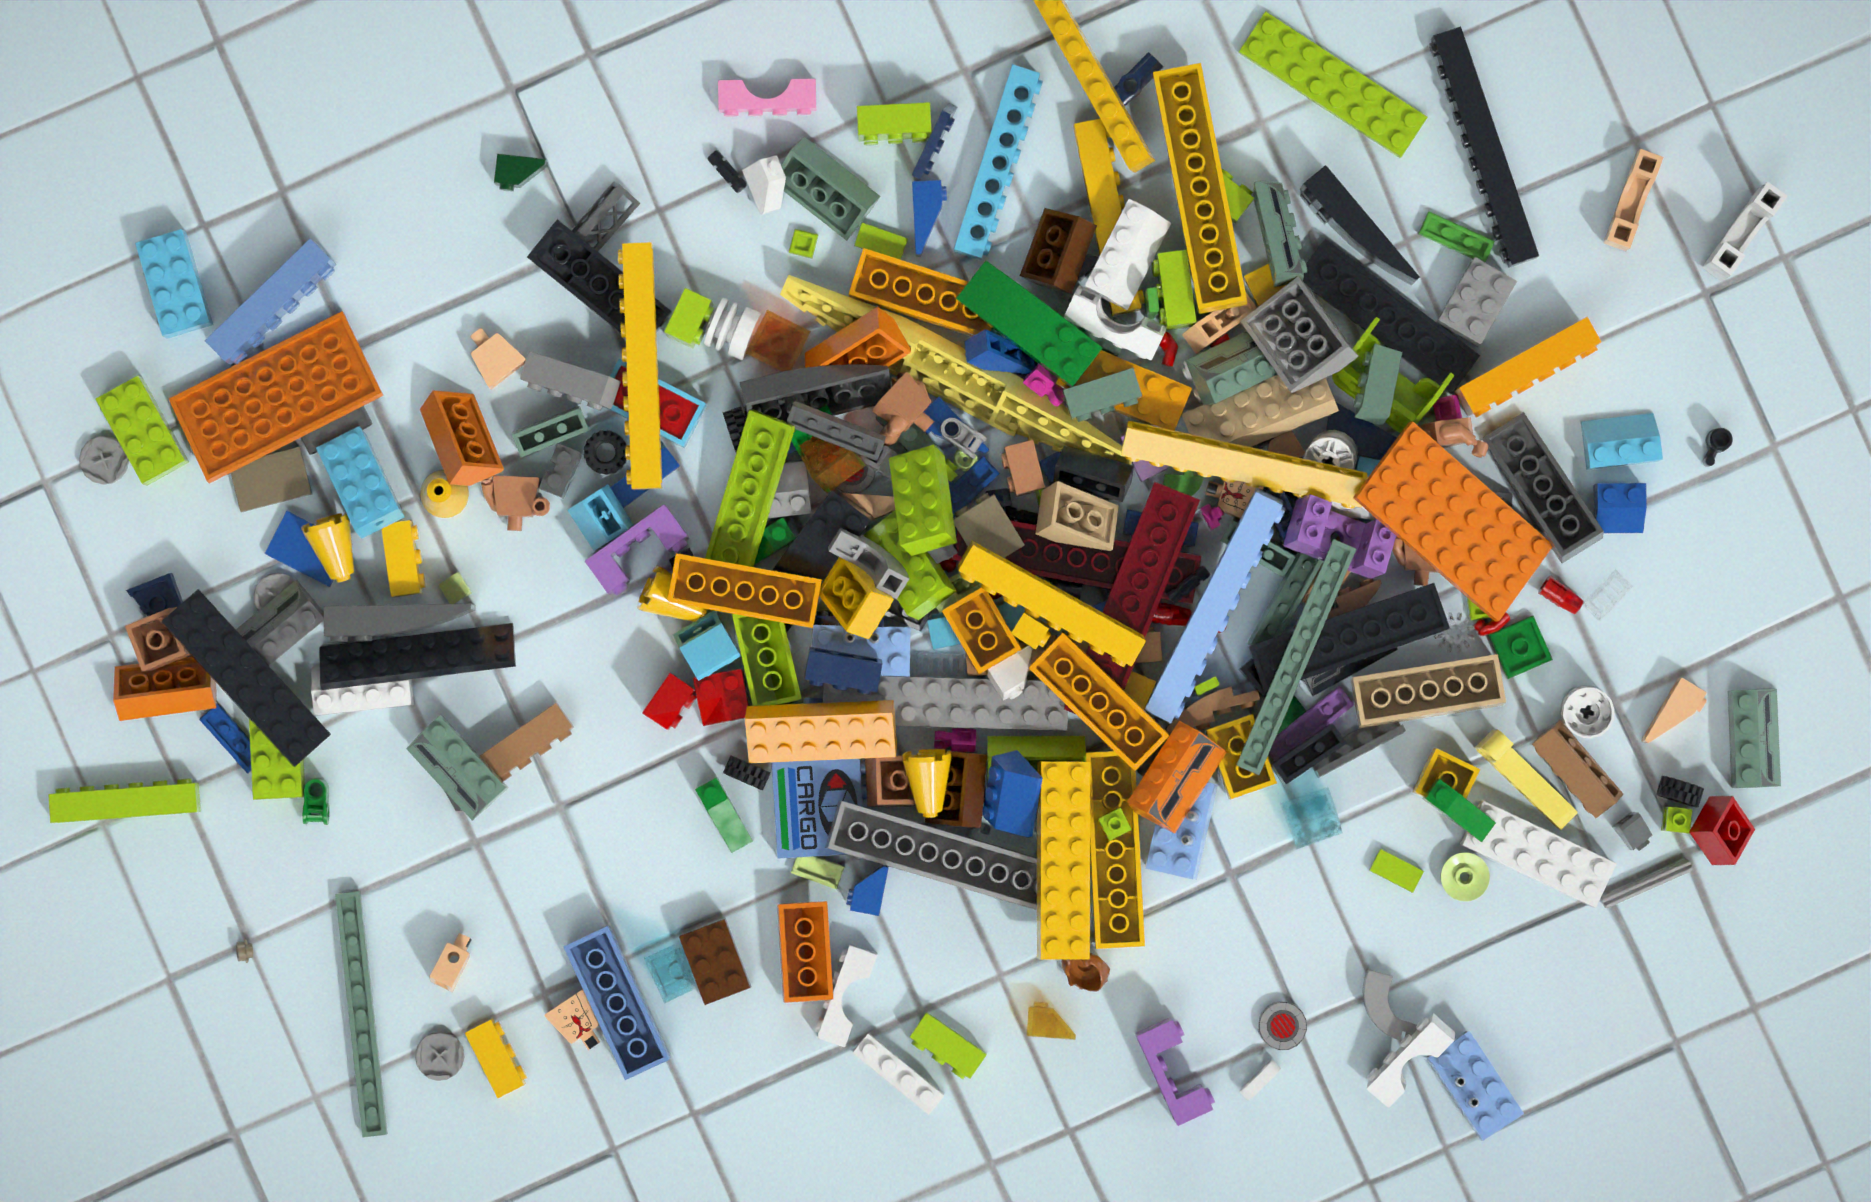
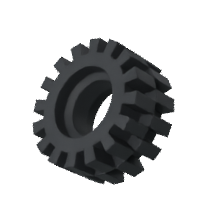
M741 406L722 412L735 452H737L746 422Z
M600 430L597 433H593L586 440V445L583 449L584 459L587 465L595 472L604 475L614 474L619 469L621 470L627 461L626 442L616 432ZM603 443H609L615 448V456L608 462L599 460L596 454L597 448Z
M730 755L723 771L724 774L762 791L771 773Z
M1661 776L1656 795L1681 804L1699 807L1704 788L1672 777Z

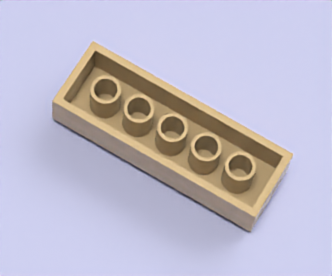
M1275 375L1216 404L1202 405L1182 413V417L1189 434L1252 447L1339 410L1326 378L1291 393L1279 375Z
M1498 654L1358 676L1351 679L1359 728L1503 706L1506 703Z

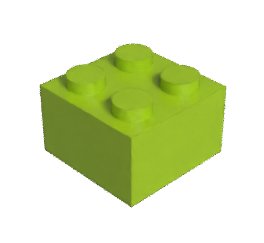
M685 288L664 331L666 336L692 349L695 344L700 345L705 335L703 327L706 322H709L714 311L712 300Z

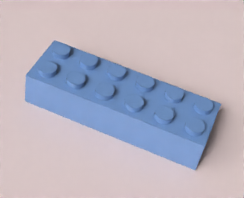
M309 239L234 311L205 342L231 366L242 362L248 356L246 352L252 346L256 348L264 341L265 337L263 335L270 329L274 331L283 322L281 318L287 312L291 314L300 306L298 301L304 296L309 297L318 288L316 284L322 278L324 280L328 279L335 272L333 268L337 264L313 240Z
M610 925L563 946L624 1079L632 1078L670 1060L671 1056Z

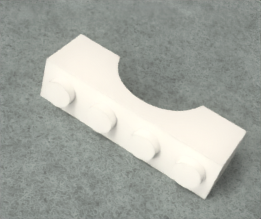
M1078 286L1064 315V318L1075 327H1082L1090 331L1095 337H1103L1111 341L1116 347L1126 348L1134 352L1139 358H1147L1149 360H1152L1167 329L1166 326L1147 317L1130 325H1123L1112 321L1102 309L1101 295L1082 286Z
M851 944L848 949L843 948L839 962L843 963L841 971H835L832 979L833 986H835L833 1000H825L823 1008L827 1009L824 1019L821 1017L818 1019L815 1031L819 1032L817 1038L842 1047L846 1046L853 1022L847 1018L843 1011L842 995L847 986L852 982L870 977L877 957L876 953Z
M1432 1014L1428 1019L1424 1017L1417 1024L1415 1033L1412 1036L1410 1034L1406 1035L1399 1044L1401 1047L1396 1052L1391 1051L1383 1060L1384 1065L1380 1069L1374 1068L1368 1075L1367 1090L1388 1108L1405 1092L1406 1081L1402 1073L1404 1064L1417 1055H1431L1438 1058L1454 1041L1455 1032L1435 1014Z
M869 1032L853 1050L854 1055L928 1115L944 1097V1093L906 1065Z

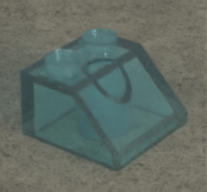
M671 945L644 958L664 1003L693 990L692 984H695V980L691 971H685L682 962L686 960L680 947L676 949L674 945Z

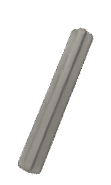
M1684 859L1601 896V902L1605 908L1612 907L1693 870L1692 865L1688 859Z

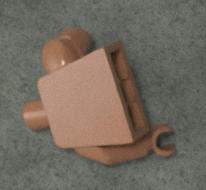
M903 372L898 373L897 379L891 378L892 388L879 400L872 412L888 422L880 432L881 435L887 436L884 444L887 447L894 445L901 433L906 432L913 423L924 432L934 423L924 413L931 404V399L928 396L924 383L913 379L907 372L905 374Z
M1471 417L1418 425L1443 448L1460 444L1473 445L1472 455L1479 458L1486 456L1488 444L1475 439L1476 436L1473 434Z
M494 475L493 479L491 476L481 481L483 496L491 510L497 512L498 516H508V531H522V517L544 516L549 512V501L544 497H538L541 479L538 477Z
M1396 536L1392 552L1398 563L1404 566V570L1415 571L1413 585H1428L1429 572H1438Z

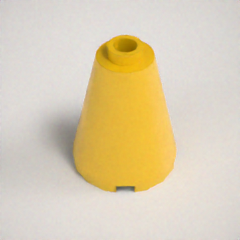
M444 470L431 473L424 480L420 490V498L424 508L430 514L439 518H450L461 513L467 505L469 497L468 486L449 484ZM443 487V493L438 495L439 489Z
M338 513L317 519L315 526L310 527L309 523L301 527L303 534L330 579H336L337 583L351 579L350 574L354 573L350 520L347 513L343 515Z
M656 565L653 569L656 575L654 578L649 577L638 601L642 604L637 606V609L692 622L704 617L707 609L667 602L672 574L665 568Z
M945 749L918 750L919 753L917 755H912L911 751L905 752L902 755V760L918 813H923V817L938 816L937 813L943 809L951 763V751L945 753Z

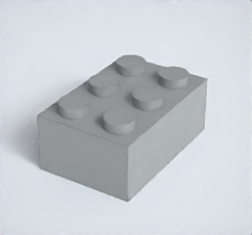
M1474 257L1436 322L1477 347L1480 346L1517 281Z

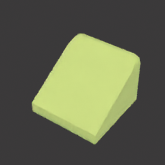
M460 572L453 574L439 584L450 604H455L472 593Z

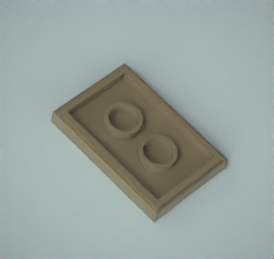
M301 447L263 456L231 472L240 512L312 495Z

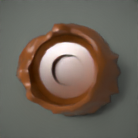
M1090 953V959L1061 960V967L1067 976L1070 986L1075 985L1081 990L1097 992L1108 982L1110 975L1109 966L1093 953Z

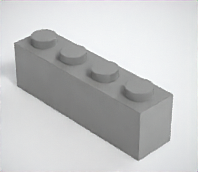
M530 351L520 376L521 380L528 382V388L540 392L542 388L548 389L547 394L559 398L564 394L568 396L567 400L577 404H581L583 400L588 402V407L600 411L602 407L612 408L621 381L610 376Z

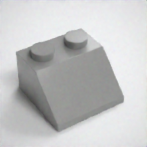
M806 460L784 463L768 518L811 513Z

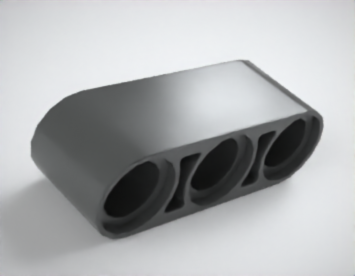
M362 406L301 437L309 455L318 452L316 447L358 426L364 430L373 423L365 407Z

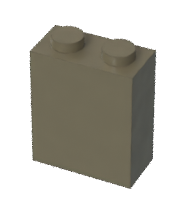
M986 493L975 500L977 505L971 509L965 506L954 513L956 516L954 524L967 546L973 540L1005 558L1025 545L995 495L989 496Z

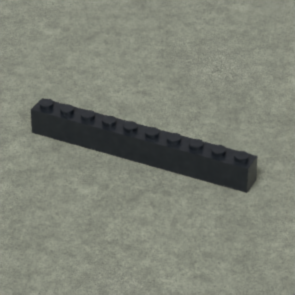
M1460 26L1433 35L1429 48L1432 56H1437L1439 66H1437L1438 75L1441 80H1445L1447 85L1445 95L1447 101L1453 103L1455 109L1452 112L1456 126H1461L1463 132L1460 135L1464 149L1468 148L1471 157L1468 158V162L1472 172L1476 171L1479 180L1476 181V186L1479 194H1484L1486 200L1484 209L1487 217H1492L1494 226L1491 227L1495 240L1500 241L1502 247L1499 250L1503 263L1508 264L1509 268L1534 260L1539 257V253L1462 28Z

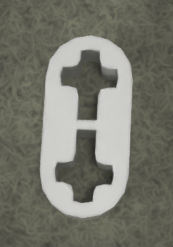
M1273 1060L1269 1061L1239 1092L1249 1101L1281 1068Z

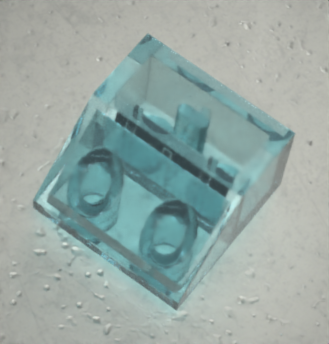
M1329 787L1280 803L1296 849L1342 834L1338 813Z

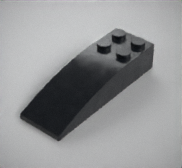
M1326 165L1303 183L1299 189L1302 192L1300 197L1308 206L1312 204L1318 211L1315 214L1324 225L1328 223L1350 246L1389 274L1410 285L1420 278Z
M557 219L527 258L621 334V323H625V313H620V299L624 298V289L619 288V274H623V271ZM655 298L657 333L670 317L672 311Z
M834 488L772 571L821 579L822 585L839 556L828 550V546L838 530L842 528L859 537L874 517ZM784 623L786 633L790 630L793 624Z

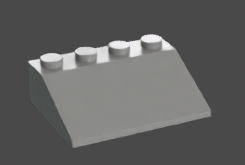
M1299 277L1295 278L1240 321L1291 393L1339 372L1358 357L1312 291Z

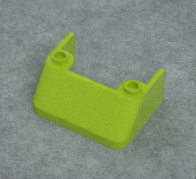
M1377 317L1352 347L1358 357L1339 372L1332 374L1334 384L1353 399H1355L1357 393H1360L1361 387L1358 386V380L1361 372H1364L1365 366L1362 365V360L1365 352H1369L1374 344L1381 345L1378 339L1370 334L1380 320ZM1398 372L1390 416L1385 423L1399 433L1403 431L1408 422L1413 421L1415 424H1418L1443 393L1454 375L1450 373L1440 386L1428 378L1420 379L1415 385Z

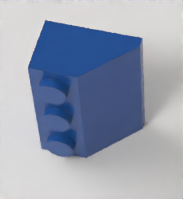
M1018 750L992 756L982 815L994 829L1029 838L1033 836L1043 778Z
M882 866L857 883L854 889H849L846 904L851 905L850 911L879 916L889 866Z

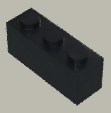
M1064 445L1055 465L1053 482L1058 481L1076 489L1123 502L1132 482L1134 466Z
M1330 723L1270 765L1281 783L1286 785L1347 743L1335 725Z

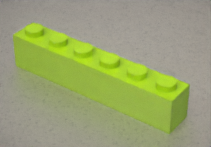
M192 778L177 779V784L168 785L167 780L153 781V786L143 787V782L128 783V788L119 789V784L104 785V790H95L94 786L79 787L80 792H70V788L55 789V794H48L50 823L201 812L199 783H192Z

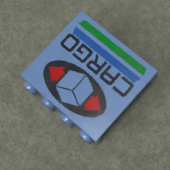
M837 759L772 762L777 859L845 854L825 848L838 802L844 801L863 807L862 799H867L866 784H861V775H866L865 760Z

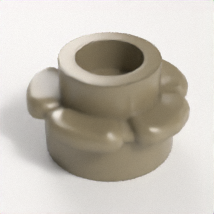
M246 939L243 942H236L238 962L245 961L248 963L249 958H253L252 943H247Z

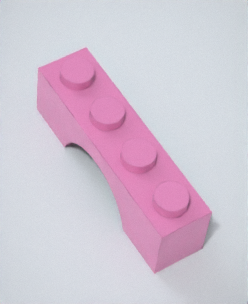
M791 79L787 89L781 95L771 99H763L751 94L745 87L743 80H718L719 112L724 113L726 117L739 116V112H748V116H763V112H773L774 116H785L787 112L797 111V115H811V111H816V79Z

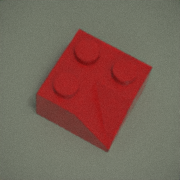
M742 669L711 674L699 681L696 677L693 678L703 726L745 718L749 703Z
M669 673L642 714L666 730H669L671 727L675 729L683 718L680 713L685 707L689 709L696 700L697 696L694 695L696 691L680 678Z
M1709 796L1689 833L1711 865H1736L1755 828L1733 796Z

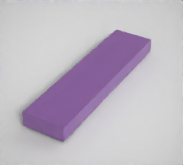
M1340 686L1336 687L1291 725L1276 735L1269 755L1275 761L1335 721L1355 704Z

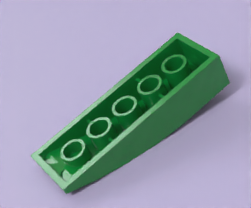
M988 261L982 264L956 298L961 304L1070 388L1077 383L1102 350V347Z

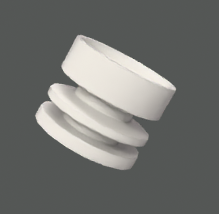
M722 298L708 322L704 345L711 347L715 338H718L716 350L720 351L725 342L730 343L728 355L744 360L755 336L762 313L746 308L742 315L738 316L736 315L738 303L734 302L728 312L726 310L729 300Z
M1328 430L1315 436L1305 452L1304 459L1326 464V459L1330 456L1334 458L1331 465L1354 470L1358 460V451L1353 439L1346 433Z
M1581 686L1574 688L1566 694L1561 703L1560 715L1563 724L1570 732L1581 738H1595L1609 730L1614 721L1615 710L1612 700L1606 693L1595 687ZM1590 705L1589 709L1593 711L1592 715H1587L1586 718H1583V713L1580 712V709Z

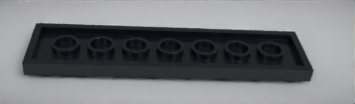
M1324 239L1306 263L1307 273H1304L1303 282L1311 291L1363 330H1366L1376 317L1379 318V322L1370 334L1387 348L1402 352L1401 358L1439 386L1452 373L1454 377L1444 390L1451 395L1481 356L1328 240Z
M1435 583L1327 619L1300 681L1449 630L1450 626ZM1293 631L1248 646L1264 693L1269 690Z
M199 589L161 621L168 631L293 767L297 766L331 735Z
M513 623L320 646L321 690L516 667Z

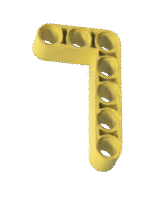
M1498 729L1491 730L1478 743L1475 749L1554 826L1562 830L1578 812L1511 748L1513 743Z

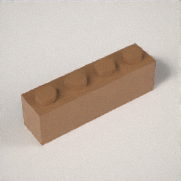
M555 703L481 754L480 757L504 782L512 776L510 772L518 767L521 770L532 762L530 758L536 753L541 756L552 749L550 745L557 739L562 742L572 735L570 730L574 726L559 704Z
M1561 720L1547 729L1533 742L1532 745L1535 747L1537 754L1548 762L1553 773L1566 783L1568 790L1578 797L1583 803L1584 809L1595 818L1616 804L1623 796L1622 791Z

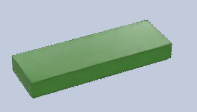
M1429 211L1418 235L1473 259L1476 257L1483 262H1486L1495 241Z
M1153 287L1147 288L1144 294L1145 313L1149 319H1155L1159 312L1157 288Z

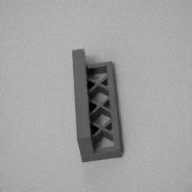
M614 181L572 228V231L584 241L588 234H597V244L593 248L599 251L640 205V202ZM622 195L632 202L625 211H617V201ZM613 215V225L611 228L601 229V219L604 216Z
M794 401L786 422L795 426V429L876 461L880 456L887 437L797 401Z
M1399 722L1359 728L1343 737L1347 744L1312 768L1317 777L1320 778L1403 734L1406 730L1403 724L1400 725Z

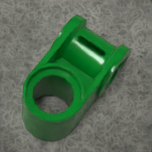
M314 778L308 781L304 788L303 824L323 822L324 825H328L330 817L329 785L322 778ZM315 782L322 786L323 791L320 796H315L311 792V785Z

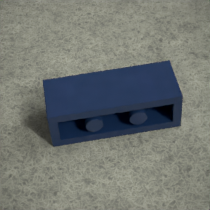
M809 647L804 679L809 680L808 683L811 685L823 686V683L832 684L833 688L838 690H847V687L857 689L858 693L870 695L871 692L878 691L883 663L882 659Z

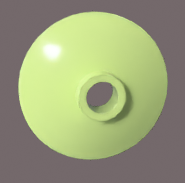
M1472 853L1453 855L1445 862L1441 870V883L1444 890L1449 896L1459 901H1472L1479 898L1489 885L1490 874L1486 863L1479 856ZM1462 872L1468 874L1467 881H1461L1460 874Z

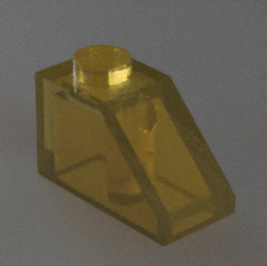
M1034 1001L1033 1006H1028L1026 1036L1076 1040V1034L1053 1007H1048V1002Z

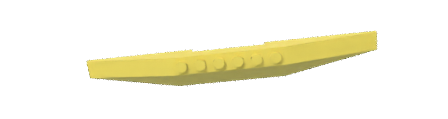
M788 275L780 293L782 297L804 313L808 311L816 317L815 321L822 326L828 325L836 332L876 308L870 304ZM883 310L895 320L911 348V353L888 367L889 373L895 376L900 372L904 374L906 372L909 373L913 379L924 383L928 393L937 398L940 397L943 401L1008 435L1015 437L1018 434L1027 437L1028 441L1033 440L1034 444L1038 445L1041 442L1053 446L1052 450L1058 452L1066 445L1131 465L1132 461L1127 460L1125 456L1121 455L1122 446L1087 421L1078 422L1077 418L1071 420L1067 407L1063 404H1060L1058 407L1054 406L1049 401L1047 394L1041 398L1023 384L1024 379L1010 372L983 370L969 364L966 361L965 348L905 317Z

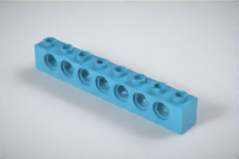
M1012 64L954 247L955 253L981 261L983 255L988 256L992 242L988 241L990 232H996L999 219L995 218L998 209L1003 210L1007 196L1002 194L1005 186L1010 187L1014 173L1010 172L1012 163L1017 164L1021 150L1017 149L1019 140H1025L1028 127L1024 126L1027 117L1032 118L1036 105L1032 103L1034 93L1039 95L1043 83L1042 80H1039V72ZM1017 89H1025L1028 97L1024 100H1018L1014 96V92ZM1012 111L1019 113L1021 116L1020 121L1017 123L1009 122L1007 119L1008 113ZM1002 135H1010L1014 142L1010 146H1003L999 140ZM995 158H1003L1006 161V166L1003 169L994 168L992 162ZM991 180L996 181L999 185V189L993 193L988 192L985 188V184ZM984 203L990 205L992 209L991 213L986 216L978 212L979 205ZM977 226L984 230V236L979 239L973 238L970 234L971 229Z

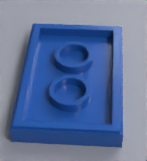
M286 511L265 554L331 587L334 579L331 580L301 528L307 523L310 524V527L315 525Z

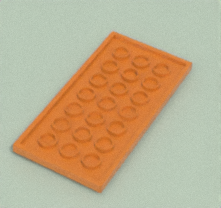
M341 311L169 398V401L205 479L210 484L384 395L344 312Z
M1413 421L1408 422L1353 497L1354 500L1495 622L1500 621L1552 549L1549 540Z

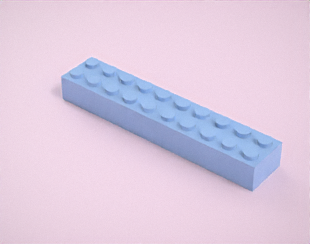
M1260 488L1255 489L1145 706L1146 711L1169 723L1172 722L1173 718L1179 719L1185 707L1184 697L1189 698L1194 690L1196 681L1193 679L1195 675L1201 676L1207 664L1206 654H1212L1217 645L1218 638L1215 637L1217 632L1223 633L1229 621V616H1227L1229 609L1235 610L1240 600L1238 592L1240 588H1246L1252 573L1249 572L1251 566L1257 567L1263 552L1260 549L1263 544L1268 545L1274 533V530L1271 529L1273 523H1279L1285 512V508L1282 507V499Z

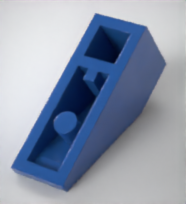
M941 180L912 182L916 257H921L942 209V201H947L946 186H941Z
M986 329L964 341L967 363L983 370L1029 374L1037 366V362L1008 339Z
M940 397L924 411L934 421L925 432L927 435L931 432L934 436L944 439L940 433V426L948 418H956L964 423ZM949 422L945 425L944 430L947 435L954 436L958 432V427L955 423ZM975 438L972 439V441L968 445V448H970ZM982 442L977 452L986 454L989 452V449Z

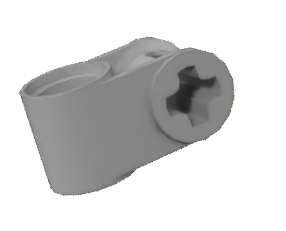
M948 418L940 426L941 436L972 459L976 457L975 452L981 443L987 440L981 433L968 427L956 418ZM949 422L955 423L958 427V432L954 436H949L945 433V425ZM975 438L970 448H968V445L970 444L972 439Z

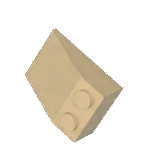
M1057 481L1042 490L1036 534L1058 543L1111 551L1114 545L1119 505Z

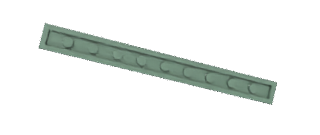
M1333 539L1236 766L1260 775L1356 548Z
M361 891L338 893L335 896L362 1138L387 1135Z

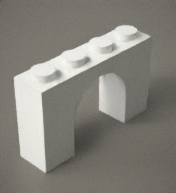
M1769 182L1758 188L1702 268L1721 282L1730 277L1744 259L1745 255L1743 253L1766 221L1775 215L1787 198V195Z

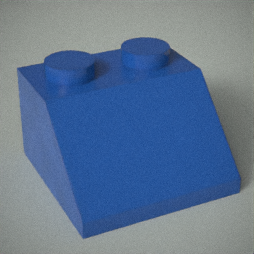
M1597 483L1593 485L1594 518L1603 529L1604 534L1643 533L1647 509L1646 483Z

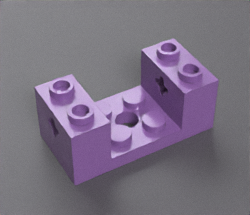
M1311 494L1296 500L1283 544L1284 547L1324 561L1332 543L1330 536L1334 532L1339 535L1340 542L1356 548L1348 571L1370 579L1386 573L1396 535L1379 520L1376 519L1365 524L1330 511L1332 502Z
M665 504L585 560V563L608 594L614 593L619 595L628 588L626 583L630 581L614 559V556L617 555L620 558L631 550L629 546L635 541L641 543L651 536L650 530L655 532L669 552L674 550L677 553L688 545L686 542L689 539L688 535Z
M1167 1018L1135 1033L1177 1126L1214 1110L1211 1104L1215 1103L1211 1091L1208 1087L1204 1089L1201 1084L1178 1095H1174L1178 1093L1173 1079L1171 1077L1166 1078L1164 1071H1167L1168 1068L1161 1055L1156 1056L1158 1053L1183 1043L1181 1037L1184 1036V1032L1178 1021L1173 1022L1171 1018Z

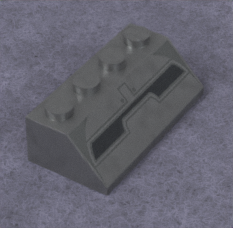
M296 580L236 630L258 655L270 665L324 621V611L300 582Z

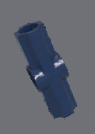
M1149 52L1127 74L1123 75L1119 83L1114 87L1124 106L1134 97H1137L1142 89L1153 79V72L1161 71L1163 65ZM1128 80H1135L1137 82V87L1134 91L1128 92L1124 89V85Z

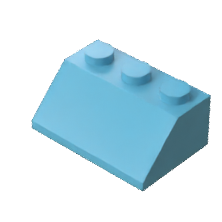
M1654 413L1581 421L1586 470L1663 460L1660 433Z

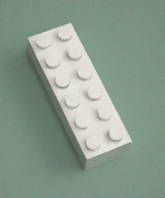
M1485 801L1479 802L1477 808L1495 821L1496 824L1483 842L1465 832L1460 845L1594 908L1597 907L1617 863Z

